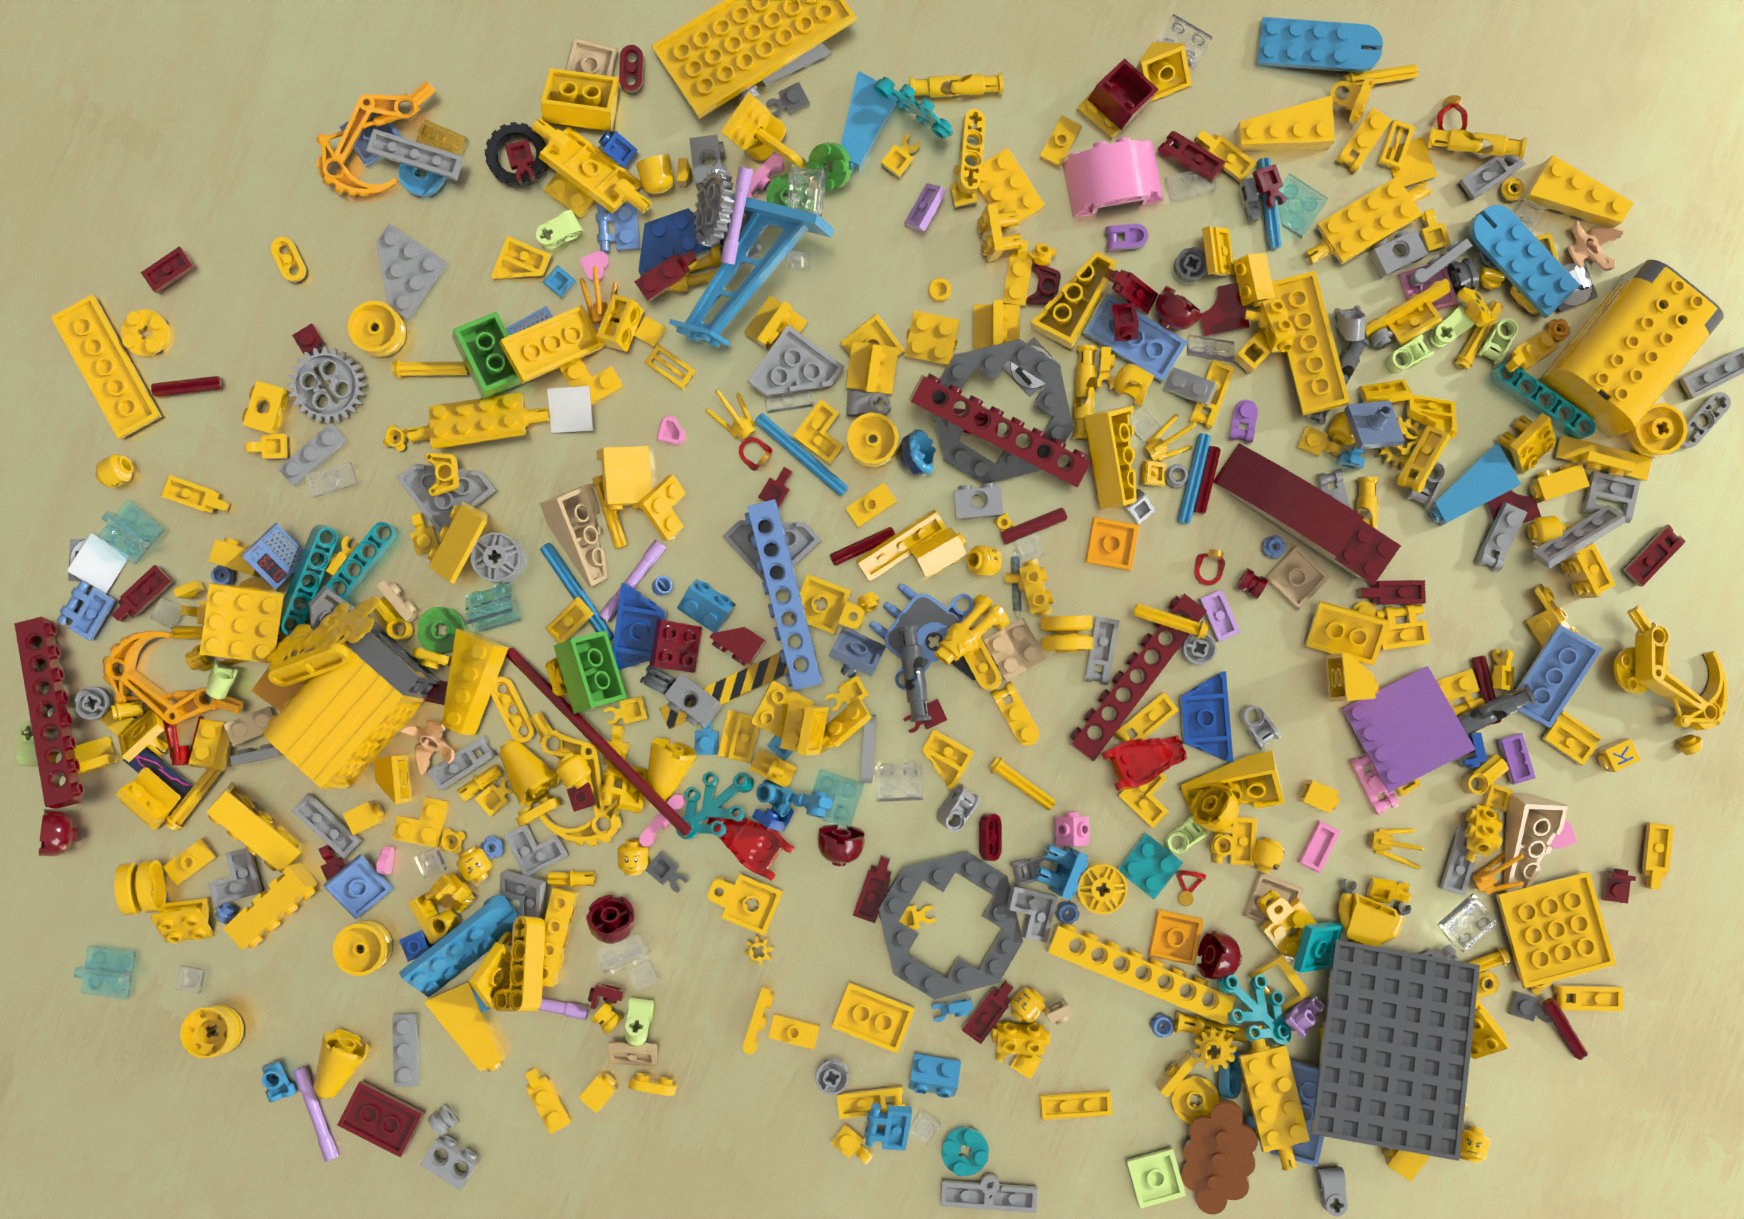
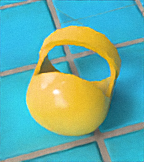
M669 154L651 156L637 162L636 166L641 185L646 192L661 194L672 188L674 175L669 165L671 162Z
M1126 364L1115 377L1114 389L1120 395L1122 393L1130 395L1135 399L1133 404L1141 407L1148 387L1155 375L1135 364ZM1130 381L1135 386H1129L1127 383Z

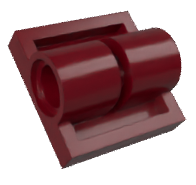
M657 619L649 666L695 673L702 627Z

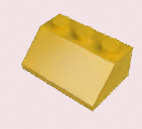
M549 68L541 99L543 121L612 131L616 115L619 77Z
M461 501L459 506L454 505L449 515V518L452 519L449 526L444 525L438 535V538L441 539L438 547L433 546L427 556V559L430 560L428 567L452 584L455 583L487 523V513Z
M1347 652L1326 655L1330 702L1376 699L1378 682L1377 679H1374V674Z

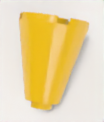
M656 737L653 738L650 748L647 783L668 802L693 765L697 755L694 749L677 741L676 744L669 743L670 739Z
M509 740L500 747V759L521 807L524 806V803L527 806L537 803L550 794L547 790L552 785L554 788L558 786L560 778L556 772L519 741Z
M336 1029L334 1033H330V1030L326 1031L322 1038L313 1086L318 1097L322 1099L335 1097L368 1056L370 1051L369 1045L366 1043L364 1046L360 1042L361 1037L341 1029Z

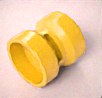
M605 1002L590 1020L594 1024H600L602 1031L608 1035L624 1017L612 1011V1006Z

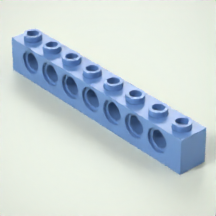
M773 499L747 506L748 512L745 513L748 527L752 526L754 535L750 536L754 550L758 549L760 558L756 559L759 572H764L766 581L762 582L765 595H770L772 603L768 604L771 618H776L777 627H774L777 641L781 640L783 650H780L781 660L783 664L787 663L789 673H785L788 686H793L795 691L823 684L777 501ZM763 521H769L772 525L770 532L766 534L761 533L759 530V526ZM775 544L777 546V553L771 557L767 556L765 553L766 546ZM779 566L783 569V576L775 580L771 576V570ZM781 589H786L789 592V598L786 602L781 603L777 600V593ZM787 612H792L795 616V621L792 625L787 626L783 623V615ZM792 635H798L801 639V644L798 648L793 649L788 644V640ZM804 658L806 660L807 667L804 671L799 672L795 669L794 662L796 659Z

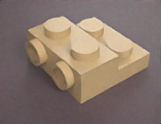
M1024 618L983 640L1004 681H1008L1046 659Z

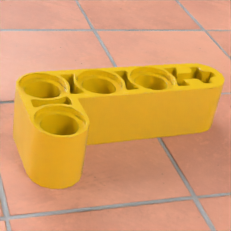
M518 916L514 920L509 989H500L494 994L493 1006L496 1011L536 1012L541 1006L545 922L542 918Z

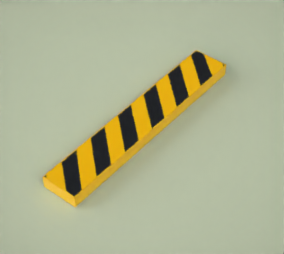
M779 652L702 689L723 705L771 683V681L786 676L785 673H789L787 663H782ZM690 699L687 702V707H693L697 699ZM667 705L659 708L669 730L687 722L685 719L687 715L680 711L677 714Z

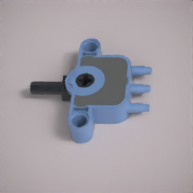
M900 583L897 589L911 600L909 604L901 611L896 606L886 602L883 608L896 618L895 622L889 630L874 620L870 622L869 627L885 639L886 648L901 660L900 647H902L900 632H898L897 628L918 625L916 630L918 644L921 645L925 672L932 662L940 661L934 655V652L940 647L934 646L931 648L928 638L937 636L939 638L938 643L943 641L951 625L961 623L971 612L974 602L969 595L959 594L946 608L928 594L918 595L911 588ZM963 598L969 602L968 610L960 611L957 608L956 602L958 599ZM964 656L960 657L957 661L953 660L951 662L954 667L971 680H976ZM902 666L895 676V683L898 688L906 690L905 686L899 683V676L904 673Z

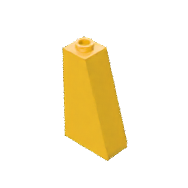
M469 981L425 1000L424 1002L429 1010L479 1071L487 1069L490 1072L501 1067L500 1062L506 1058L487 1011L481 1013L472 992L474 988Z

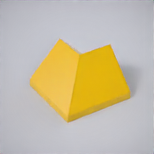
M1152 42L1136 67L1141 74L1159 89L1151 102L1192 85L1185 45L1183 43Z
M407 755L373 758L375 782L395 804L411 802Z

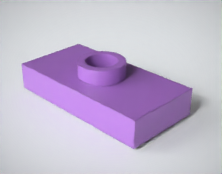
M1523 733L1497 739L1503 760L1509 768L1507 774L1510 784L1514 785L1535 779Z

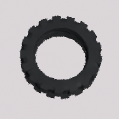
M511 122L507 126L506 124L501 125V129L498 131L494 130L491 134V139L488 138L486 142L485 156L487 166L492 174L507 186L521 188L526 184H534L529 174H523V184H519L515 173L508 172L501 167L498 153L500 147L511 138L523 137L528 139L536 149L535 164L531 165L530 168L535 175V180H539L543 176V171H546L548 167L545 162L539 159L540 152L547 146L543 137L525 123L517 124V122Z

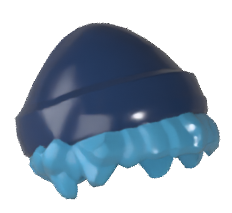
M914 429L903 437L897 450L896 458L899 465L915 476L930 474L933 471V454L936 449L931 446L933 440L928 438L926 432Z

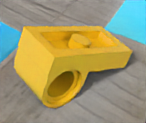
M427 893L408 902L431 945L459 926V918L451 910L438 914L431 898L427 900L425 898Z

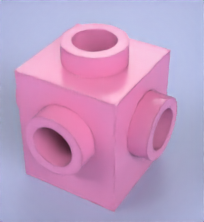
M1065 812V817H1055L1056 846L1075 847L1089 845V817L1079 816V812Z

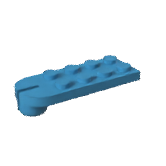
M1263 17L1257 65L1362 73L1371 70L1379 62L1382 54L1383 40L1379 31L1367 24ZM1368 47V48H1371L1372 50H1367V49H1362V48Z
M1492 205L1472 218L1470 229L1474 243L1544 318L1549 317L1580 286L1571 274L1507 207Z
M495 895L488 898L482 908L399 972L401 978L429 998L492 949L504 933L512 932L514 920L518 917L515 909L503 895Z

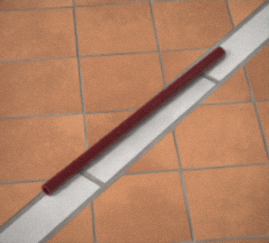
M514 647L507 651L506 657L683 837H686L693 829L579 713L574 714L572 706L562 696H557L553 693L552 686Z

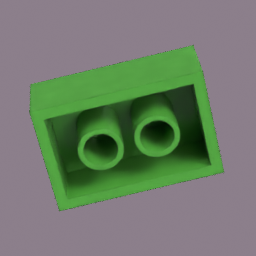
M497 311L454 328L452 334L453 341L482 400L522 384L499 344L501 339L509 335Z
M606 630L572 638L553 646L574 714L627 698Z

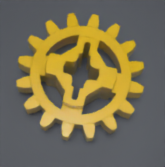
M1398 417L1397 421L1405 442L1409 443L1404 446L1381 447V451L1377 455L1385 456L1384 463L1392 461L1393 468L1397 467L1399 463L1401 468H1404L1410 457L1411 447H1416L1425 429L1418 430L1419 422L1412 425L1411 418H1407L1403 422L1402 417Z

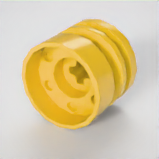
M1091 862L1087 864L1084 873H1081L1078 880L1079 887L1075 894L1077 900L1089 911L1096 914H1110L1117 911L1124 904L1127 897V883L1124 875L1112 865L1105 862ZM1103 883L1107 887V891H1102L1100 895L1096 887L1101 886Z
M226 1005L202 1007L192 1011L185 1017L181 1025L180 1039L183 1047L189 1054L197 1058L208 1059L229 1053L235 1049L243 1037L244 1025L241 1016L236 1010Z

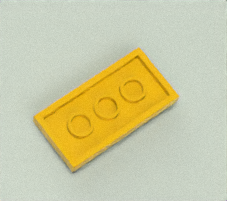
M583 305L507 336L499 342L522 384L596 352L605 346L596 337L597 330Z

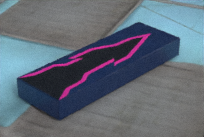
M145 747L130 762L123 759L137 773H140L145 767L149 768L179 794L181 798L176 805L180 804L194 786L148 747Z

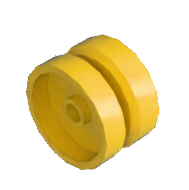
M375 300L363 302L349 316L347 327L351 340L370 356L379 358L391 356L399 351L405 343L407 334L405 322L393 308L384 302Z
M1665 403L1654 404L1632 431L1629 430L1624 433V440L1633 453L1657 458L1680 448L1688 432L1687 422L1682 412L1674 406Z
M870 412L863 414L855 419L848 429V450L852 458L864 467L877 468L884 466L893 459L897 451L899 435L896 426L890 418L880 413ZM871 436L875 437L876 443L872 444L868 441Z
M1049 616L1040 618L1042 631L1056 632L1054 636H1045L1041 639V651L1075 653L1079 650H1093V637L1090 635H1078L1080 631H1089L1093 628L1092 616Z
M158 860L142 861L139 865L136 862L124 863L117 867L114 878V892L117 906L124 916L140 914L142 910L145 913L163 910L167 896V885L164 869Z
M362 920L343 928L337 934L333 943V957L336 965L343 972L352 976H364L380 969L389 960L392 953V939L389 931L382 924L373 920Z

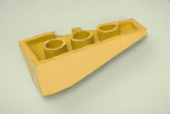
M1273 751L1248 755L1181 784L1186 805H1191L1196 794L1201 789L1205 791L1210 788L1209 785L1212 783H1221L1227 786L1234 793L1239 804H1251L1253 808L1285 804Z

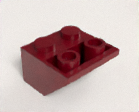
M746 627L712 633L709 637L714 640L711 645L724 653L729 650L733 653L731 658L743 666L746 663L752 665L767 643L766 640Z

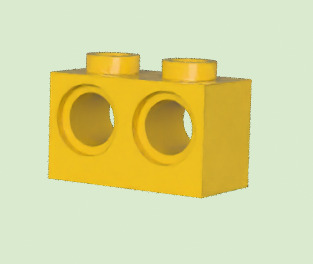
M613 294L596 337L607 347L628 352L644 309L631 298Z

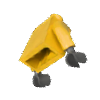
M1343 879L1340 883V888L1344 893L1341 894L1339 916L1346 936L1351 939L1350 942L1379 947L1381 944L1396 938L1405 921L1404 915L1410 914L1412 910L1411 906L1406 905L1404 911H1402L1401 905L1403 902L1397 901L1393 909L1357 893H1354L1352 896L1351 892L1356 889L1357 883L1352 881L1351 889H1347L1345 886L1346 879Z

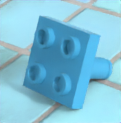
M1048 844L1046 849L1054 854L1044 851L1043 857L1058 863L1056 873L1039 866L1037 872L1045 876L1035 873L1034 880L1049 885V890L1070 900L1072 895L1074 896L1078 890V880L1081 873H1084L1087 868L1088 855L1069 846H1065L1064 850L1052 846V844Z

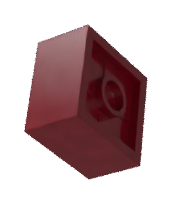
M1124 58L1096 85L1087 100L1122 131L1149 105L1159 89Z

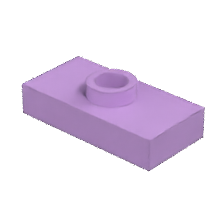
M926 183L904 223L909 228L925 232L947 191L941 186Z
M1222 589L1199 599L1202 607L1207 610L1205 614L1217 642L1241 633Z

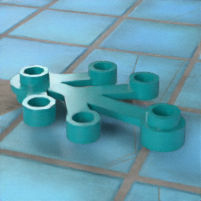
M885 76L874 85V89L881 96L889 98L892 94L899 99L896 104L901 110L915 114V119L922 125L931 127V131L939 138L945 140L953 134L951 130L952 125L943 118L939 119L932 111L935 105L927 98H923L918 103L913 97L916 92L909 85L904 84L898 92L893 88L895 86L893 81Z
M713 772L705 773L702 778L705 784L702 809L696 815V802L700 799V792L694 787H689L685 790L684 797L687 799V805L683 819L687 824H690L693 830L686 837H683L676 830L678 836L685 840L695 838L698 833L714 834L717 837L723 836L726 833V826L722 822L715 821L711 825L701 823L707 818L741 821L745 815L742 808L737 805L732 806L730 809L720 807L736 793L749 792L754 785L753 779L747 773H738L733 779V784L713 800L718 777ZM710 777H713V781L711 783H707L708 779ZM745 778L744 783L739 785V781ZM692 792H695V796L693 798H689L690 794ZM739 810V815L734 817V812ZM717 826H721L719 832H715Z
M1259 974L1251 978L1250 983L1254 989L1256 1002L1239 986L1236 976L1229 975L1217 980V987L1221 993L1226 995L1232 993L1251 1011L1231 1010L1228 1013V1020L1231 1024L1262 1022L1267 1027V1029H1260L1258 1026L1253 1025L1246 1028L1245 1037L1249 1041L1269 1038L1277 1045H1285L1291 1040L1290 1027L1283 1022L1281 1004L1284 1002V996L1280 991H1274L1268 995L1267 1000L1271 1005L1273 1018L1268 1015L1264 988L1267 986L1265 976ZM1234 1013L1238 1016V1020L1235 1019Z

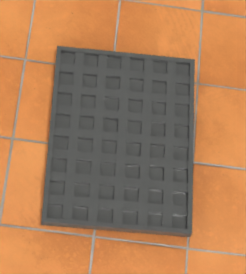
M1334 940L1311 1134L1459 1161L1480 965Z

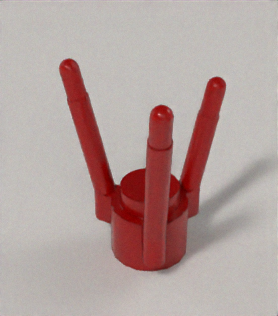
M203 716L198 717L191 750H188V745H179L176 725L173 724L171 726V733L170 725L163 720L172 765H189L200 719H203Z

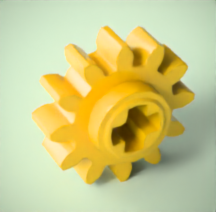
M1215 1027L1212 1028L1210 1034L1203 1030L1201 1033L1202 1038H1196L1195 1043L1200 1046H1196L1193 1052L1200 1053L1197 1062L1204 1060L1206 1062L1205 1069L1213 1065L1214 1071L1217 1072L1220 1065L1227 1069L1229 1066L1228 1061L1234 1062L1235 1056L1231 1053L1237 1050V1046L1230 1045L1233 1041V1036L1224 1037L1225 1029L1220 1034H1217ZM1212 1045H1216L1217 1049H1220L1218 1053H1214V1049L1210 1050Z

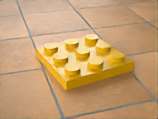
M210 583L199 654L270 663L266 660L270 653L276 650L284 593Z

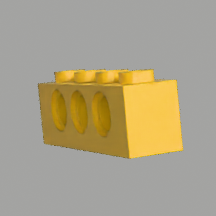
M559 886L552 888L544 920L545 943L542 982L544 986L553 988L558 982L580 891Z

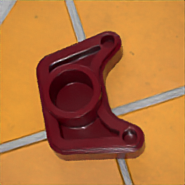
M1034 263L1031 270L1037 276L1038 284L1036 292L1027 297L1026 305L1046 306L1058 294L1061 274L1058 270Z

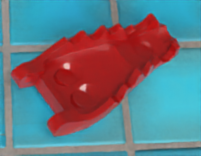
M1178 735L1162 740L1160 738L1129 740L1101 754L1104 761H1111L1119 780L1114 784L1116 790H1128L1143 786L1167 771L1171 766L1187 759L1183 742L1179 739Z
M709 818L707 821L709 825L715 821L722 822L726 826V833L718 838L744 867L770 881H773L776 875L769 868L783 849L791 854L795 848L774 829H769L761 823L753 822L747 818H743L738 822L724 818ZM717 826L715 832H719L721 826Z

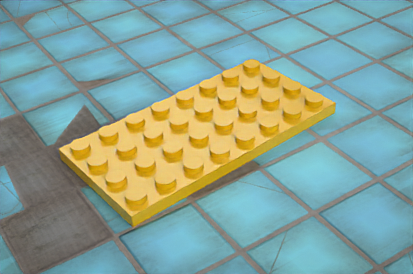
M723 0L652 44L651 47L700 119L854 23L857 19L845 0Z

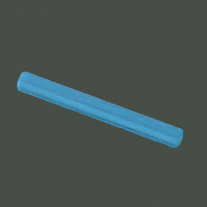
M761 413L755 419L757 426L839 496H842L848 490V486L766 415Z
M551 543L543 545L540 551L573 599L580 597L594 613L588 621L595 632L606 630L609 641L614 638L613 633Z

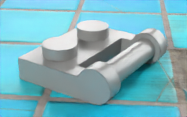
M1596 471L1591 472L1590 486L1587 489L1582 513H1595L1605 507L1595 504L1597 497L1625 504L1623 510H1616L1625 516V523H1630L1634 514L1640 482Z

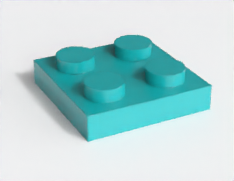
M1144 833L1117 869L1155 900L1183 862L1147 833Z
M1337 921L1305 925L1293 969L1299 973L1331 969L1334 940H1340L1344 925Z

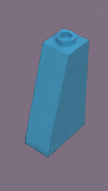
M860 71L856 76L841 146L846 149L851 161H848L849 169L851 171L855 169L858 172L897 105L896 103L899 101L892 94L889 98L881 96L874 89L877 80Z
M1499 443L1489 448L1430 506L1431 517L1440 526L1521 485Z

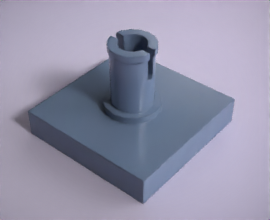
M1390 401L1348 404L1344 409L1359 450L1401 446L1405 441Z
M843 626L829 657L844 663L841 668V673L844 676L848 669L850 671L847 677L850 678L855 676L857 670L872 676L886 646Z

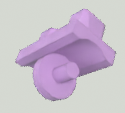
M1306 997L1295 1004L1292 1011L1285 1016L1284 1021L1291 1031H1297L1298 1037L1303 1039L1315 1024L1317 1017L1324 1009V1005L1317 997L1309 1000Z

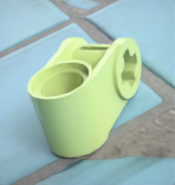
M568 210L540 225L536 230V238L543 248L552 250L580 236L583 233V229L573 211ZM549 233L551 239L548 241L545 236V234Z
M1460 305L1430 332L1429 341L1434 347L1443 348L1470 329L1475 322L1467 316L1465 309Z
M1509 318L1495 323L1478 350L1477 355L1488 357L1498 366L1505 358L1518 332L1517 323ZM1501 325H1504V326L1507 327V329H1508V335H1507V336H1504L1503 334H1501V332H1500V327H1501Z
M1421 334L1387 356V369L1392 373H1399L1434 355L1433 351H1429L1423 340L1424 335ZM1396 356L1402 358L1403 366L1397 364L1395 360Z
M216 659L208 676L209 680L205 692L213 698L225 699L239 667L235 666L232 668L221 664Z
M31 722L22 724L18 729L16 761L19 766L38 767L33 734L31 733Z
M1190 814L1164 837V846L1172 853H1183L1208 835L1210 831L1196 824L1192 819L1193 814ZM1175 836L1181 839V846L1177 849H1174L1171 845V840Z
M630 997L625 1024L626 1040L630 1045L640 1046L646 1041L653 1014L654 1000Z

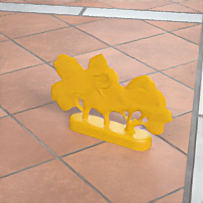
M373 596L362 601L350 612L348 611L349 604L341 602L334 608L331 614H328L321 620L320 625L314 630L311 629L309 624L297 625L278 644L277 649L268 656L266 660L270 662L268 679L274 685L287 687L346 665L350 653L347 647L342 644L346 641L356 643L366 633L371 631L375 619L367 616L379 604L378 597ZM296 650L297 656H292L291 658V653Z

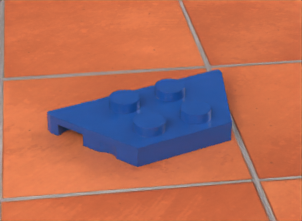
M689 208L644 223L638 269L640 276L677 253L682 256L691 250L695 256L711 251V247L698 243V239H696L697 233H694L696 225H693L696 216H694V213ZM720 239V247H724L723 240Z
M624 582L621 583L612 646L618 670L650 661L657 619L665 620L666 610Z
M1222 671L1179 696L1184 744L1227 762H1233L1226 671Z

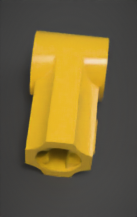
M385 596L378 599L379 604L372 612L386 628L388 635L393 639L401 641L410 639L414 633L412 623L406 622ZM402 623L404 625V632L401 635H397L396 628Z
M1496 753L1492 754L1487 761H1484L1471 773H1467L1461 778L1462 790L1468 794L1485 793L1493 782L1509 770L1507 763ZM1473 778L1478 780V787L1475 790L1471 786Z

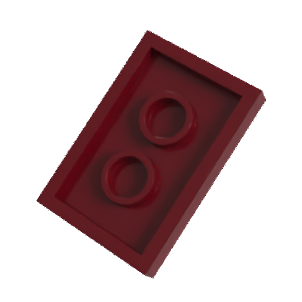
M360 1081L337 1126L401 1158L424 1112Z

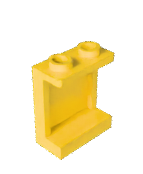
M606 447L597 450V460L602 462L605 498L601 502V506L609 507V511L623 510V506H631L632 510L641 509L638 503L652 491L649 447Z

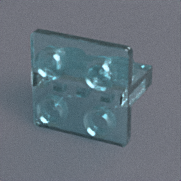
M127 500L117 513L107 511L101 519L107 525L99 533V537L129 562L137 564L165 529L135 503Z
M510 583L505 585L499 584L485 591H475L466 596V622L472 625L475 633L520 620V613L513 599Z
M820 769L813 791L827 793V798L833 801L831 809L826 810L825 818L820 819L828 823L833 822L845 827H851L864 783Z
M88 946L85 965L75 967L74 977L82 978L80 992L83 994L128 999L136 952Z

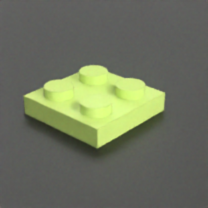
M1172 1147L1126 1160L1140 1209L1186 1196Z

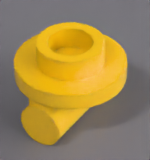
M1482 267L1479 275L1481 285L1491 290L1494 287L1499 288L1505 279V275L1500 270Z

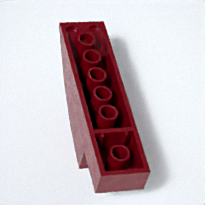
M1240 443L1213 481V483L1369 586L1375 585L1401 547L1400 544L1364 522V517L1353 509Z

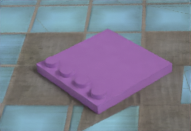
M1428 666L1378 690L1376 699L1358 700L1342 708L1388 793L1475 750Z

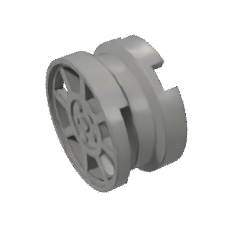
M1208 633L1204 639H1196V635L1189 634L1181 645L1183 658L1193 665L1209 663L1215 657L1217 651L1215 641Z
M86 687L79 691L75 697V710L84 719L100 720L110 710V706L114 705L113 695L103 687Z
M836 1058L822 1061L816 1070V1084L825 1094L836 1095L841 1093L847 1087L849 1081L847 1066L843 1061Z

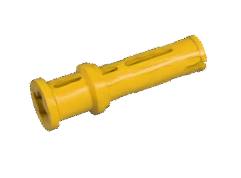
M1177 1011L1174 1018L1173 1030L1176 1033L1183 1031L1193 1033V1036L1198 1037L1202 1035L1203 1030L1210 1034L1212 1028L1215 1027L1218 1030L1225 1029L1231 1032H1226L1225 1038L1233 1036V1041L1245 1043L1247 1040L1245 1037L1246 1028L1207 1021L1200 1015L1196 1017L1183 1015L1181 1011Z

